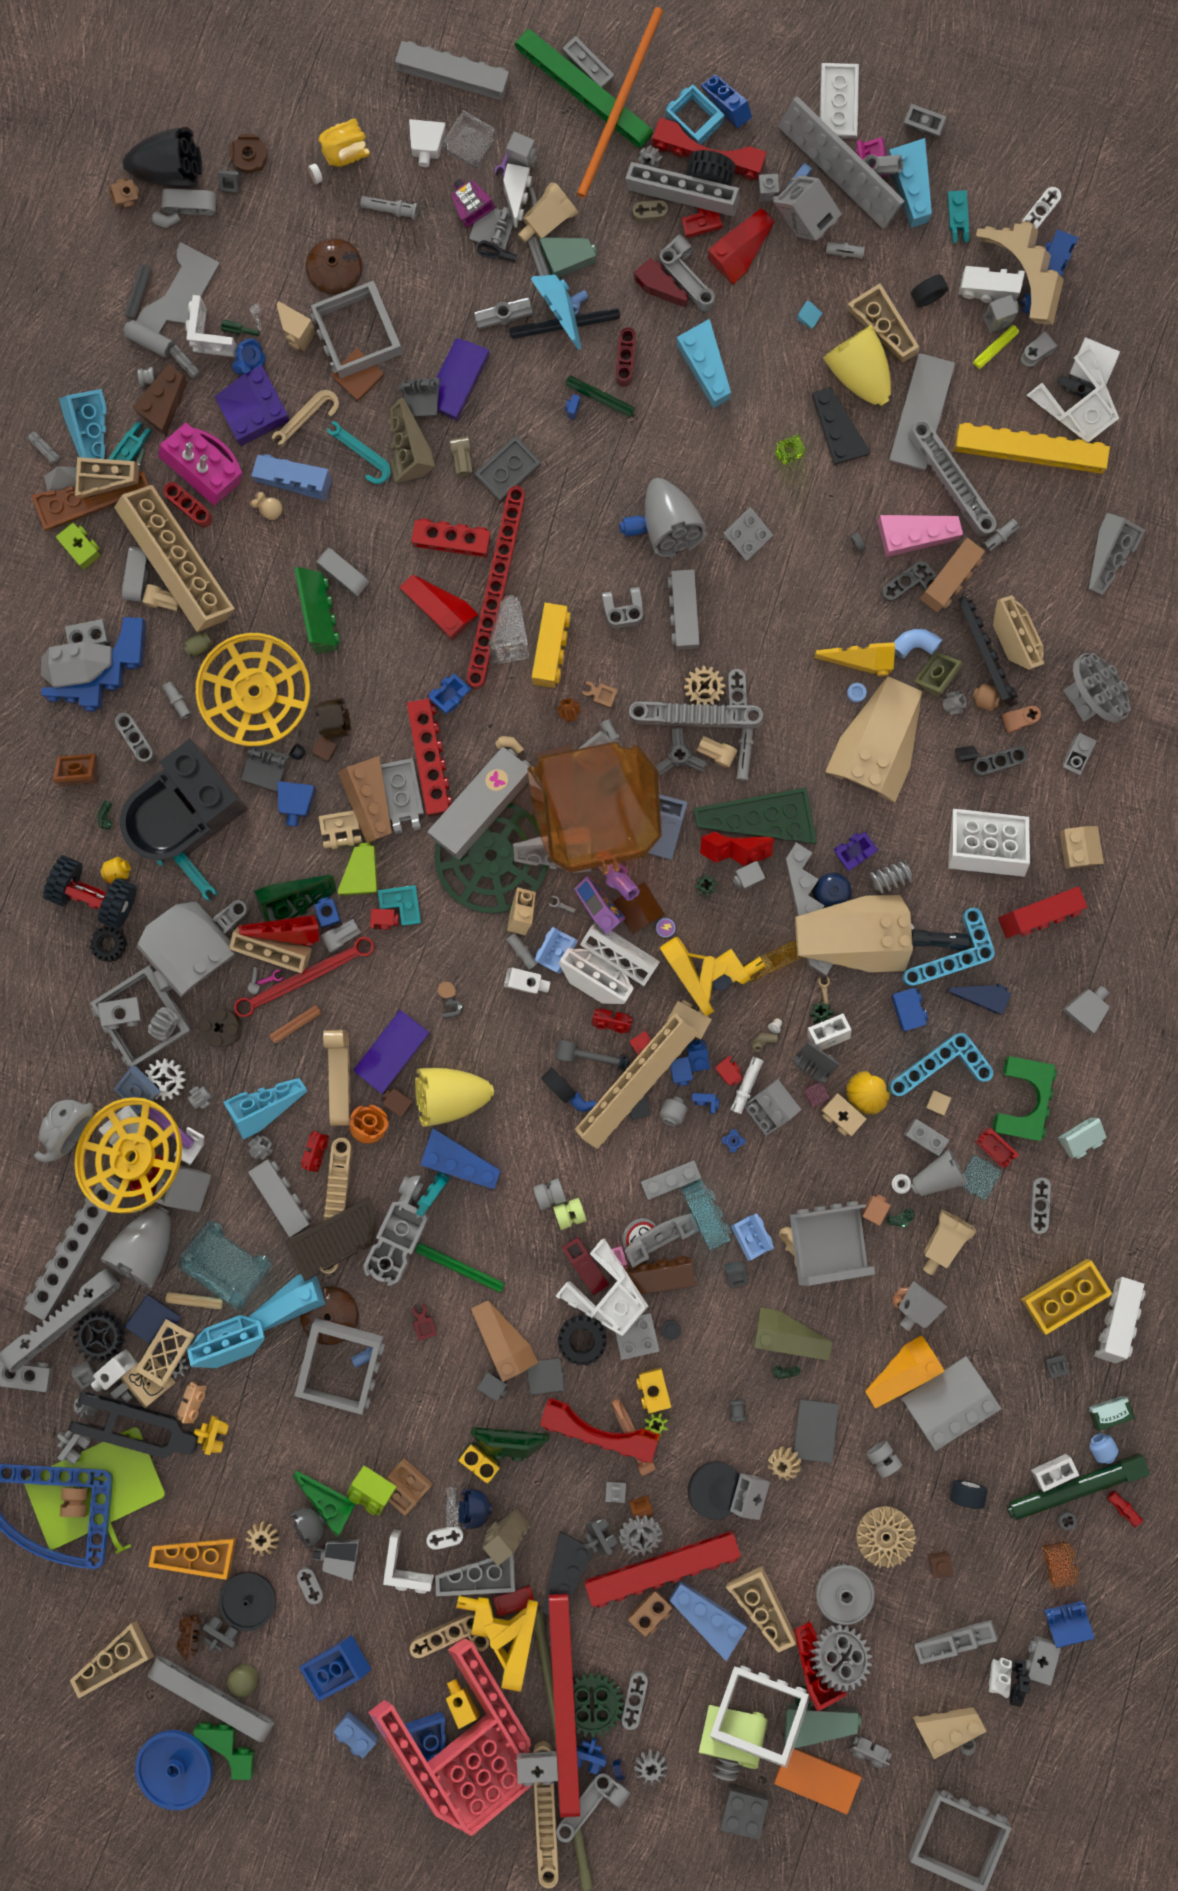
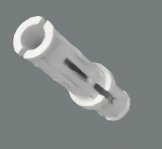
M752 1056L739 1090L736 1091L737 1095L730 1110L742 1114L747 1099L751 1097L750 1092L764 1062L763 1060Z

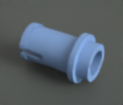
M367 1347L365 1351L351 1357L356 1368L370 1361L373 1347Z

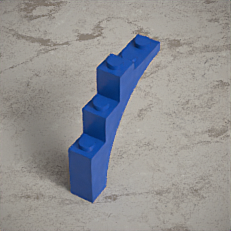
M123 618L121 633L116 646L112 650V666L108 669L106 668L93 681L60 688L44 687L41 690V695L49 702H58L59 699L66 700L67 703H77L79 701V706L87 712H96V709L102 710L103 688L105 687V690L116 691L117 688L123 687L124 666L127 669L133 670L137 669V667H143L146 621L143 618Z

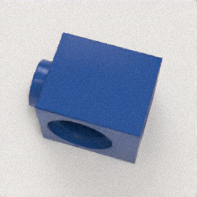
M329 897L318 900V904L314 905L321 927L326 928L342 922L335 900H329ZM325 907L332 908V914L328 917L323 915Z
M689 1057L675 1059L670 1065L673 1083H678V1086L688 1085L689 1080H693Z

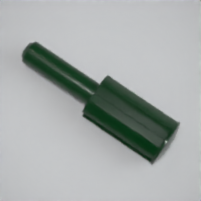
M223 319L221 324V331L239 335L241 333L255 336L260 335L259 330L243 327L241 323Z

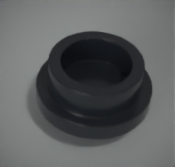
M666 1321L662 1326V1334L668 1340H675L681 1334V1327L676 1321Z

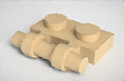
M354 811L319 816L321 835L330 836V840L323 841L324 849H338V846L344 845L355 846L356 843L362 842L361 835L353 836V831L360 830ZM337 833H347L346 838H336Z

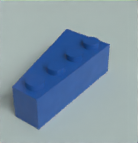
M442 1712L404 1724L427 1762L445 1748V1716Z

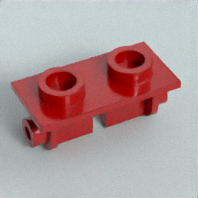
M601 1008L599 1010L595 1009L592 1026H596L599 1029H611L617 1033H629L632 1017L629 1014L616 1012L615 1018H612V1011Z
M316 1131L309 1135L306 1147L312 1150L311 1152H304L301 1168L307 1171L318 1172L322 1165L324 1151L328 1146L329 1135Z

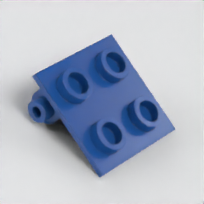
M1082 1601L1044 1610L1056 1648L1095 1639L1086 1614V1606Z

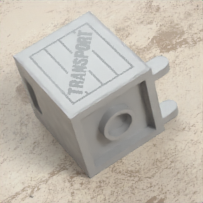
M799 175L797 178L793 177L790 180L791 184L779 196H774L772 201L796 237L816 241L824 235V232L837 222L842 213L819 178Z

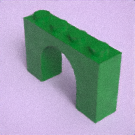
M1006 1056L1002 1075L1029 1082L1036 1091L1037 1102L1034 1109L1023 1117L995 1113L992 1128L995 1133L1041 1141L1045 1137L1046 1127L1044 1123L1050 1113V1108L1047 1106L1048 1101L1053 1096L1051 1084L1052 1081H1055L1057 1070L1054 1069L1055 1065Z

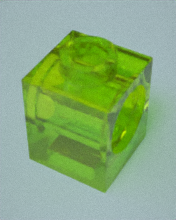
M799 434L777 442L775 450L778 460H782L783 465L803 457L806 452ZM792 447L794 452L787 453L784 448Z

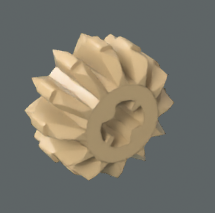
M782 1446L779 1450L775 1449L772 1455H770L768 1469H772V1475L777 1474L779 1480L784 1477L788 1481L790 1478L794 1479L798 1472H800L801 1458H797L798 1452H791V1447L786 1450Z
M264 1522L260 1523V1527L255 1523L253 1530L249 1529L247 1531L250 1536L246 1537L245 1541L251 1542L247 1548L251 1549L254 1547V1555L258 1551H260V1556H264L265 1551L270 1555L272 1548H277L278 1545L275 1542L279 1540V1536H274V1534L278 1530L274 1529L271 1531V1523H269L267 1528ZM261 1535L264 1536L263 1538L266 1537V1541L264 1543H262L261 1540L258 1539Z

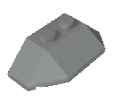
M89 642L49 647L41 657V676L54 688L90 683L106 668L108 669L112 666V647Z

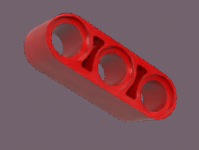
M170 482L165 485L164 495L175 507L198 526L205 528L211 525L212 516L206 507L177 483ZM172 490H178L177 495L173 497L170 496V492ZM186 502H192L190 508H184ZM200 514H207L204 520H198Z

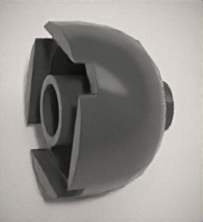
M301 1508L290 1513V1518H295L293 1526L302 1543L307 1542L306 1549L320 1542L324 1535L323 1525L326 1524L320 1514H317L310 1508Z

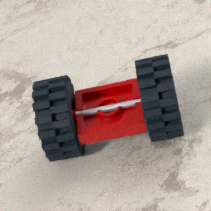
M61 855L57 862L54 863L53 868L49 872V877L46 879L43 898L62 907L66 906L71 899L75 901L82 900L87 902L89 907L100 908V913L98 914V921L117 930L121 928L135 902L137 886L116 878L112 885L109 886L108 892L80 881L83 869L81 862Z

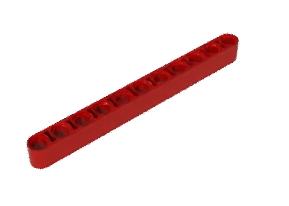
M519 486L511 487L507 493L468 669L467 681L469 686L475 690L481 689L485 684L524 508L525 493ZM518 493L521 495V498L514 500L511 498L512 495ZM514 511L517 513V516L509 518L507 516L508 513ZM505 530H512L514 532L509 537L503 534ZM502 548L510 550L506 555L500 554L499 551ZM498 566L505 567L503 573H497L495 569ZM494 584H499L501 589L495 592L492 591L491 587ZM494 602L497 604V608L490 610L487 608V605ZM485 621L493 622L491 628H485L483 624ZM482 639L489 640V644L485 647L480 646L479 642ZM478 657H483L485 662L482 665H477L475 660ZM475 675L481 677V681L477 684L471 682V678Z
M568 1594L549 1595V1618L560 1818L580 1817Z

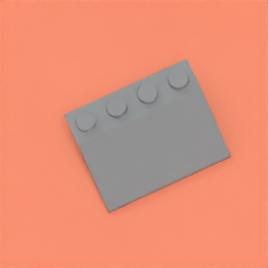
M967 1356L946 1368L945 1372L901 1397L935 1451L1001 1410L991 1391Z

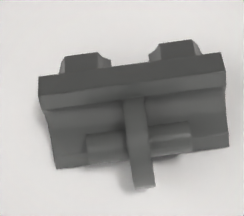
M606 1519L586 1523L585 1525L590 1533L585 1535L588 1542L583 1545L584 1548H591L594 1553L600 1551L602 1555L606 1554L609 1556L612 1554V1549L618 1545V1541L614 1535L605 1538L602 1534L603 1531L609 1528Z
M215 1616L202 1629V1631L215 1638L213 1641L206 1637L204 1641L210 1646L207 1650L209 1653L213 1649L221 1652L223 1646L219 1645L218 1641L232 1649L238 1631L230 1626L224 1635L219 1633L218 1629L223 1621Z

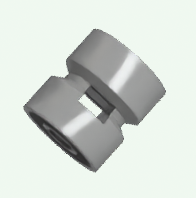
M559 1178L549 1181L548 1185L540 1184L533 1187L541 1210L550 1208L553 1203L559 1205L567 1202Z
M887 1440L875 1445L866 1453L871 1463L876 1464L875 1469L881 1478L888 1477L902 1466L897 1455L892 1454L893 1449Z

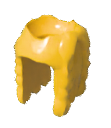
M356 119L336 124L319 135V142L322 145L321 151L330 166L343 167L370 155V151L366 148V143L363 141L366 138L365 133L361 132V128L357 126L358 122Z

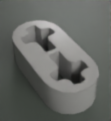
M308 1566L303 1567L297 1575L298 1583L306 1600L310 1604H318L324 1595L323 1588L314 1569ZM304 1572L311 1574L309 1578L310 1584L307 1579H302ZM310 1587H313L315 1592H319L317 1599L310 1597L312 1593Z

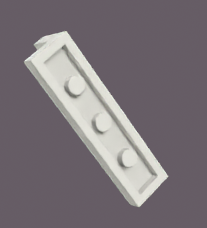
M596 922L590 927L580 944L643 986L646 985L660 961L612 931L606 934ZM590 936L595 938L598 946H592L587 943ZM604 948L612 949L615 956L609 957L606 955ZM626 958L631 966H623L620 959ZM636 969H643L648 972L645 979L637 975Z

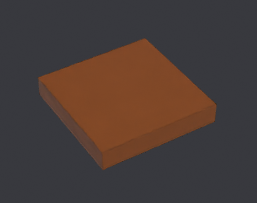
M356 348L341 363V366L365 355ZM375 365L341 379L338 372L335 374L334 372L331 373V377L357 402L384 376V373Z

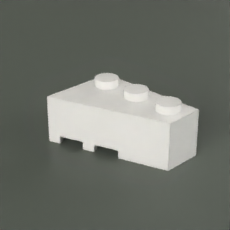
M965 267L961 278L959 295L967 299H981L985 303H990L1012 295L1013 300H1017L1025 271L1019 270L1018 274L1007 273V269H1001V272H990V268Z

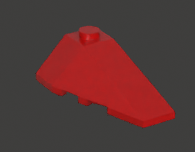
M761 208L708 250L707 259L734 285L747 273L775 221Z
M413 574L399 587L451 641L479 616L466 601Z
M314 915L237 926L240 935L303 944L304 946L314 945V942H319V928Z
M808 1622L794 1629L808 1694L818 1712L846 1697L847 1693L842 1692V1690L835 1691L834 1687L828 1689V1682L822 1684L823 1677H816L819 1671L818 1669H812L816 1662L811 1661V1658L815 1657L811 1650L816 1649L812 1643L818 1641L811 1622Z

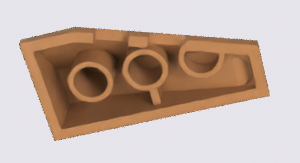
M489 1300L471 1308L502 1382L539 1363L528 1341L519 1334Z

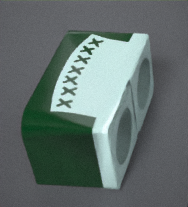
M1120 1396L1088 1408L1094 1428L1097 1431L1135 1419L1128 1398L1125 1396Z

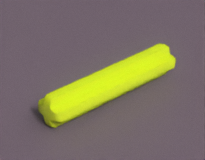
M1015 325L1009 327L974 360L973 364L978 369H981L1018 335L1019 329Z

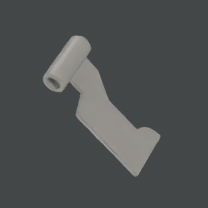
M180 242L177 249V260L181 268L166 295L143 308L137 320L127 322L123 328L126 338L164 358L169 356V350L174 345L171 339L160 334L166 322L186 324V320L190 318V313L188 312L189 301H192L193 295L203 296L220 265V262Z

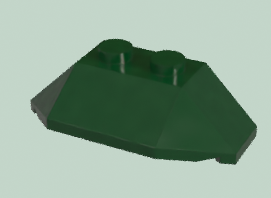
M472 1427L471 1429L472 1436L488 1455H493L494 1459L512 1457L514 1461H524V1458L528 1459L549 1441L548 1433Z

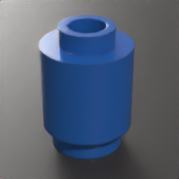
M645 516L622 518V522H619L621 534L624 533L625 537L648 532Z

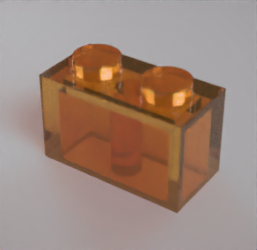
M1066 1541L1042 1546L1050 1583L1054 1589L1078 1584L1079 1572L1077 1566L1073 1564L1072 1558H1075L1073 1547L1069 1546Z

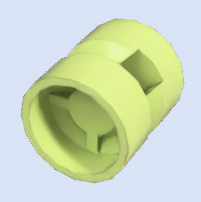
M579 1198L570 1200L568 1205L562 1203L553 1206L561 1230L571 1227L572 1223L578 1225L587 1221ZM574 1211L575 1214L570 1216L569 1212Z

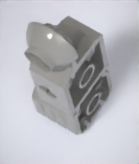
M421 1175L410 1178L405 1176L398 1191L402 1195L398 1202H392L376 1236L379 1241L371 1247L363 1265L366 1276L371 1274L378 1281L388 1282V1286L402 1280L410 1263L408 1254L414 1253L429 1221L427 1213L420 1217L416 1214L418 1208L410 1205L412 1199L417 1200L422 1190L423 1184L420 1183ZM389 1259L391 1266L385 1268L383 1260Z

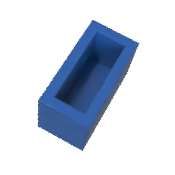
M912 988L891 995L902 1032L927 1025L926 1020H928L926 1010L921 1008L920 1002H922L920 991Z

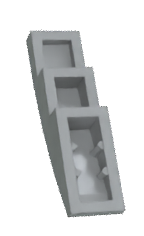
M988 1620L929 1638L914 1644L920 1664L957 1656L958 1653L976 1649L979 1645L996 1642L998 1637L992 1620Z

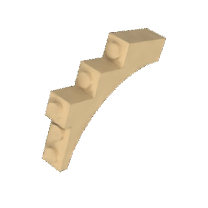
M1022 222V224H1014V229L1002 228V230H996L989 226H986L985 229L978 228L976 236L982 242L996 244L1009 250L1022 263L1031 288L1029 318L1035 323L1053 325L1064 279L1057 271L1048 270L1051 254L1045 247L1035 246L1038 230L1033 226V223Z

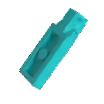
M439 1172L433 1179L434 1183L426 1191L427 1197L423 1195L418 1201L417 1205L420 1207L416 1214L420 1217L424 1216L449 1181L450 1176L443 1172Z

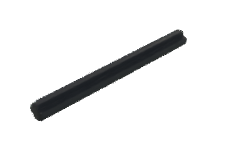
M618 308L575 315L577 327L620 318ZM558 319L511 327L509 332L510 337L514 339L562 330L564 328Z

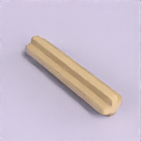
M172 1292L166 1295V1303L222 1309L224 1303L221 1298Z

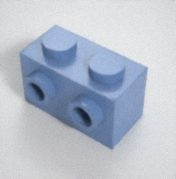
M351 1711L347 1712L334 1729L337 1740L341 1743L345 1742L350 1747V1751L362 1759L374 1747L378 1736Z

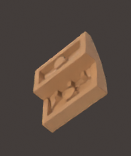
M403 1458L386 1478L387 1481L397 1486L388 1502L406 1516L433 1483Z

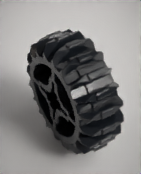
M101 1309L96 1310V1315L93 1311H90L89 1317L84 1315L82 1317L83 1321L79 1320L77 1322L81 1328H74V1331L79 1333L73 1336L74 1340H79L74 1345L75 1347L81 1346L82 1349L78 1351L79 1354L84 1351L86 1352L84 1355L85 1359L91 1355V1362L96 1361L97 1357L99 1363L103 1362L104 1358L107 1361L111 1360V1355L114 1357L117 1355V1351H122L123 1348L119 1344L126 1343V1340L121 1339V1337L127 1335L126 1332H121L125 1325H118L121 1322V1318L114 1320L115 1313L108 1316L109 1310H105L103 1315ZM101 1320L109 1325L101 1328L98 1324L95 1325L93 1321ZM87 1327L90 1328L89 1331L91 1333L89 1341L86 1340ZM112 1329H113V1332H114V1341H113V1344L111 1345V1344H110L111 1341H110V1339H109V1333H110V1332L112 1331ZM106 1331L101 1339L95 1340L97 1338L96 1335H99L97 1333ZM99 1344L102 1348L105 1347L107 1351H97L91 1347Z

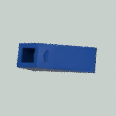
M716 74L701 85L717 108L725 115L724 117L737 129L752 118L748 101Z

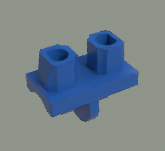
M591 1738L590 1743L583 1741L581 1746L577 1745L578 1768H581L583 1760L589 1761L588 1771L598 1775L602 1766L605 1767L606 1755L600 1753L601 1746L595 1745L596 1738Z

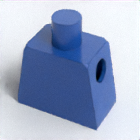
M278 781L279 813L287 815L286 826L297 827L298 818L308 817L316 787L314 785Z

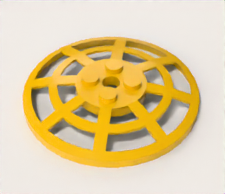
M245 633L224 640L207 655L197 675L196 700L203 719L217 735L237 745L259 747L281 740L298 726L308 708L310 680L305 664L288 644L271 635ZM248 640L265 641L263 652H247L240 655L234 644ZM275 644L287 651L297 664L287 669L280 660L270 655L272 645ZM227 648L232 659L223 666L218 676L207 673L213 660ZM261 658L259 667L250 669L246 668L243 660ZM268 661L277 665L282 673L272 677L266 672ZM236 664L240 673L235 677L234 681L225 679L224 676L228 670ZM300 670L305 683L304 701L293 699L294 684L291 676ZM204 680L215 683L214 695L217 707L206 710L204 705ZM284 680H287L288 697L278 695L277 684ZM221 686L231 689L232 700L222 703ZM254 686L260 690L257 696H251L249 693L250 689ZM275 702L284 704V709L273 719L269 709ZM235 706L242 710L244 714L241 722L232 718L227 710ZM291 706L300 708L301 711L294 723L287 730L280 733L276 724L286 716ZM221 713L228 722L238 727L235 738L220 730L213 723L211 717ZM262 713L267 722L260 725H248L252 714ZM270 728L274 736L263 741L242 740L246 730L259 731Z
M133 1097L110 1103L91 1118L82 1131L77 1143L74 1165L76 1178L82 1192L93 1204L113 1213H133L152 1205L164 1195L177 1175L182 1158L181 1134L172 1115L153 1101ZM142 1105L141 1117H129L120 1121L114 1112L126 1106ZM150 1107L162 1113L169 1120L171 1125L163 1131L158 1124L148 1119ZM108 1116L113 1126L104 1134L100 1143L88 1142L95 1128ZM139 1123L137 1134L126 1133L124 1126ZM147 1125L159 1134L152 1141L145 1137ZM117 1131L120 1138L112 1148L106 1147L111 1136ZM174 1132L177 1143L175 1163L168 1162L169 1144L167 1140ZM163 1143L164 1148L163 1160L155 1159V1148ZM86 1149L96 1152L95 1166L97 1175L88 1180L84 1171ZM135 1152L136 1157L132 1162H130L129 1156L131 1153ZM106 1154L110 1156L111 1168L103 1172L102 1156ZM152 1166L160 1168L156 1177L149 1183L146 1174L151 1170ZM166 1169L172 1170L163 1188L153 1196L151 1188L159 1182ZM115 1174L122 1178L119 1189L113 1187L107 1178ZM140 1180L141 1189L126 1191L130 1181ZM101 1182L108 1191L116 1195L111 1205L101 1201L92 1192L90 1187ZM145 1194L147 1202L140 1206L118 1208L123 1197H135Z

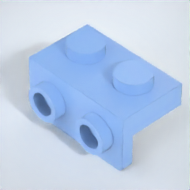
M552 927L546 934L542 947L537 951L535 961L560 974L562 969L559 961L568 948H575L578 940Z
M758 1214L748 1216L731 1225L748 1261L774 1249L772 1238L767 1234L763 1220Z

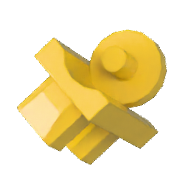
M211 1415L209 1426L206 1423H202L201 1429L194 1430V1434L199 1436L197 1443H203L202 1450L207 1455H210L211 1452L221 1453L223 1441L216 1440L215 1437L217 1433L226 1435L229 1425L219 1420L217 1416Z

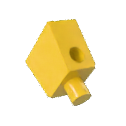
M457 1679L446 1684L450 1692L446 1701L458 1729L477 1720L481 1714L468 1688L461 1689ZM457 1697H460L462 1699L463 1704H460L457 1701Z

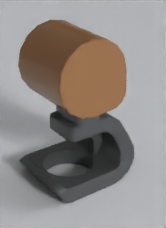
M442 982L438 987V993L447 1000L446 1006H453L456 1008V1011L442 1013L441 1015L444 1018L459 1016L462 1013L463 1007L459 1001L454 1000L456 989L450 982Z

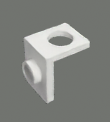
M188 1127L186 1134L194 1140V1144L189 1149L182 1146L181 1161L191 1165L204 1146V1136Z

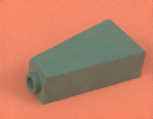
M786 1704L784 1746L786 1745L799 1706L796 1704ZM808 1705L794 1749L858 1734V1727H861L862 1722L861 1715H858L856 1708L827 1706L817 1712L815 1706Z

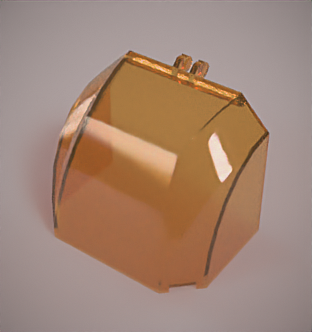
M611 742L542 756L534 767L530 766L527 768L533 809L543 846L549 859L566 871L573 873L600 867L602 873L607 874L609 871L607 865L611 864L614 872H617L620 869L619 862L645 857L662 836L658 770L639 746L633 745L632 748L620 746L619 742Z

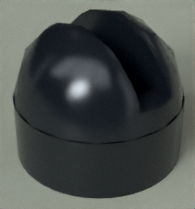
M296 743L291 749L289 756L293 759L301 760L305 756L306 751L303 746Z

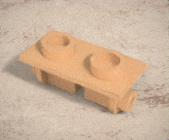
M190 1381V1384H187L183 1398L187 1399L188 1403L181 1401L177 1412L178 1420H181L182 1423H194L198 1417V1410L205 1397L207 1386H201Z

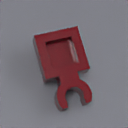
M425 1304L422 1305V1313H418L415 1307L412 1308L413 1315L418 1318L417 1321L413 1322L418 1341L438 1335L432 1316L426 1317L427 1306Z

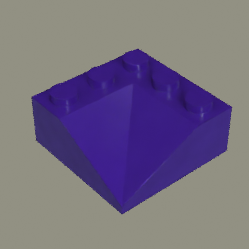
M262 365L247 374H243L214 396L240 447L290 421Z

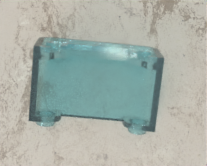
M209 1220L181 1255L178 1266L184 1273L229 1305L241 1310L268 1273L272 1264L263 1255L255 1257L249 1255L223 1236V1228L220 1224Z

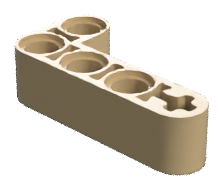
M470 1611L416 1636L411 1642L410 1653L415 1658H422L467 1636L473 1642L477 1651L481 1652L488 1648L490 1640L484 1637L486 1642L479 1644L476 1642L478 1636L471 1635L473 1626L468 1624V1619L475 1618L476 1612ZM456 1626L460 1629V1633L452 1634L450 1628ZM440 1635L442 1641L439 1643L434 1642L432 1636ZM416 1644H418L419 1646L423 1645L422 1650H420L419 1648H415Z

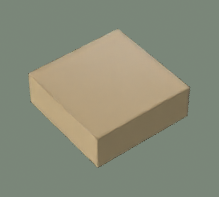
M933 1090L926 1108L944 1116L951 1097Z

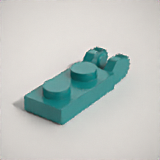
M967 190L948 191V218L952 243H957V230H963L964 243L969 242Z
M136 422L131 430L125 434L108 460L133 461L144 446V442L150 437L152 430L146 428L141 436L137 438L135 435L140 431L142 423Z

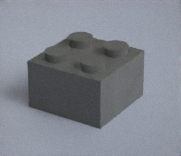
M729 1784L720 1818L721 1830L760 1840L769 1802L767 1793Z

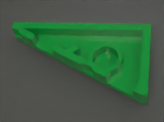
M295 1471L293 1475L294 1480L335 1536L338 1537L355 1503L346 1496Z

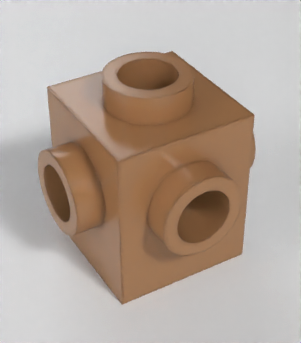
M122 178L109 186L108 190L114 208L119 206L129 208L135 205L134 203L138 200L139 189L136 184L134 185L133 180L127 181L126 178Z

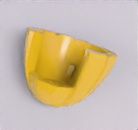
M862 1071L854 1074L850 1078L849 1083H847V1100L858 1112L874 1115L886 1108L890 1099V1092L886 1091V1083L880 1077L871 1076L868 1071Z

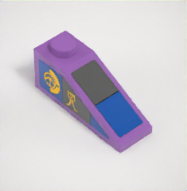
M586 876L574 888L593 920L606 934L612 932L626 919L622 912L589 876Z

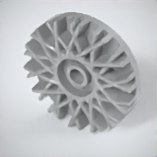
M845 1563L843 1565L837 1564L838 1566H831V1569H826V1572L821 1574V1578L818 1579L815 1591L816 1601L820 1611L827 1619L836 1624L852 1625L860 1622L870 1613L875 1600L874 1587L868 1575L857 1566L852 1564L846 1565ZM848 1592L847 1597H842V1594Z

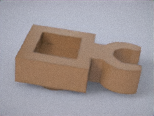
M586 681L585 685L590 686L591 691H582V695L585 697L594 696L593 702L611 708L618 690L601 683L597 688L592 682Z

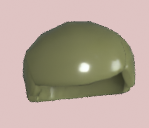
M240 1664L229 1674L227 1686L236 1697H246L258 1686L259 1675L251 1665Z

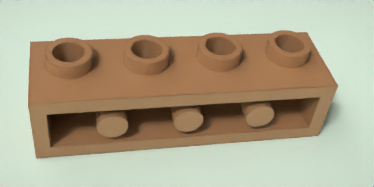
M967 537L921 596L920 600L937 613L942 607L946 609L952 602V599H950L951 595L954 594L956 596L962 589L961 582L963 580L967 582L973 574L971 569L973 567L977 569L984 560L981 556L985 550Z

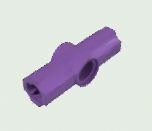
M601 852L596 856L594 862L607 877L606 884L609 887L617 889L627 901L633 900L638 896L640 890L628 877L627 867L616 863L607 852Z

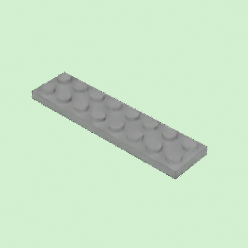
M798 96L794 98L778 127L882 229H885L904 203V200Z

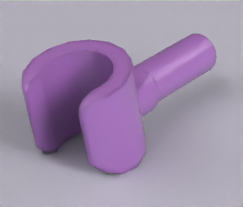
M507 152L501 165L495 168L496 176L499 170H504L502 178H504L506 171Z

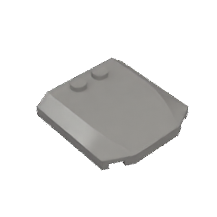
M197 901L174 905L145 927L137 944L140 952L180 997L192 990L197 983L222 964L225 965L239 954V952L229 949L231 940Z

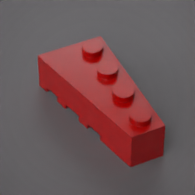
M1078 886L998 917L1006 939L1020 933L1023 937L1033 933V928L1037 927L1039 931L1049 927L1048 923L1054 921L1055 924L1065 921L1064 916L1070 915L1071 918L1082 914L1081 910L1088 907Z

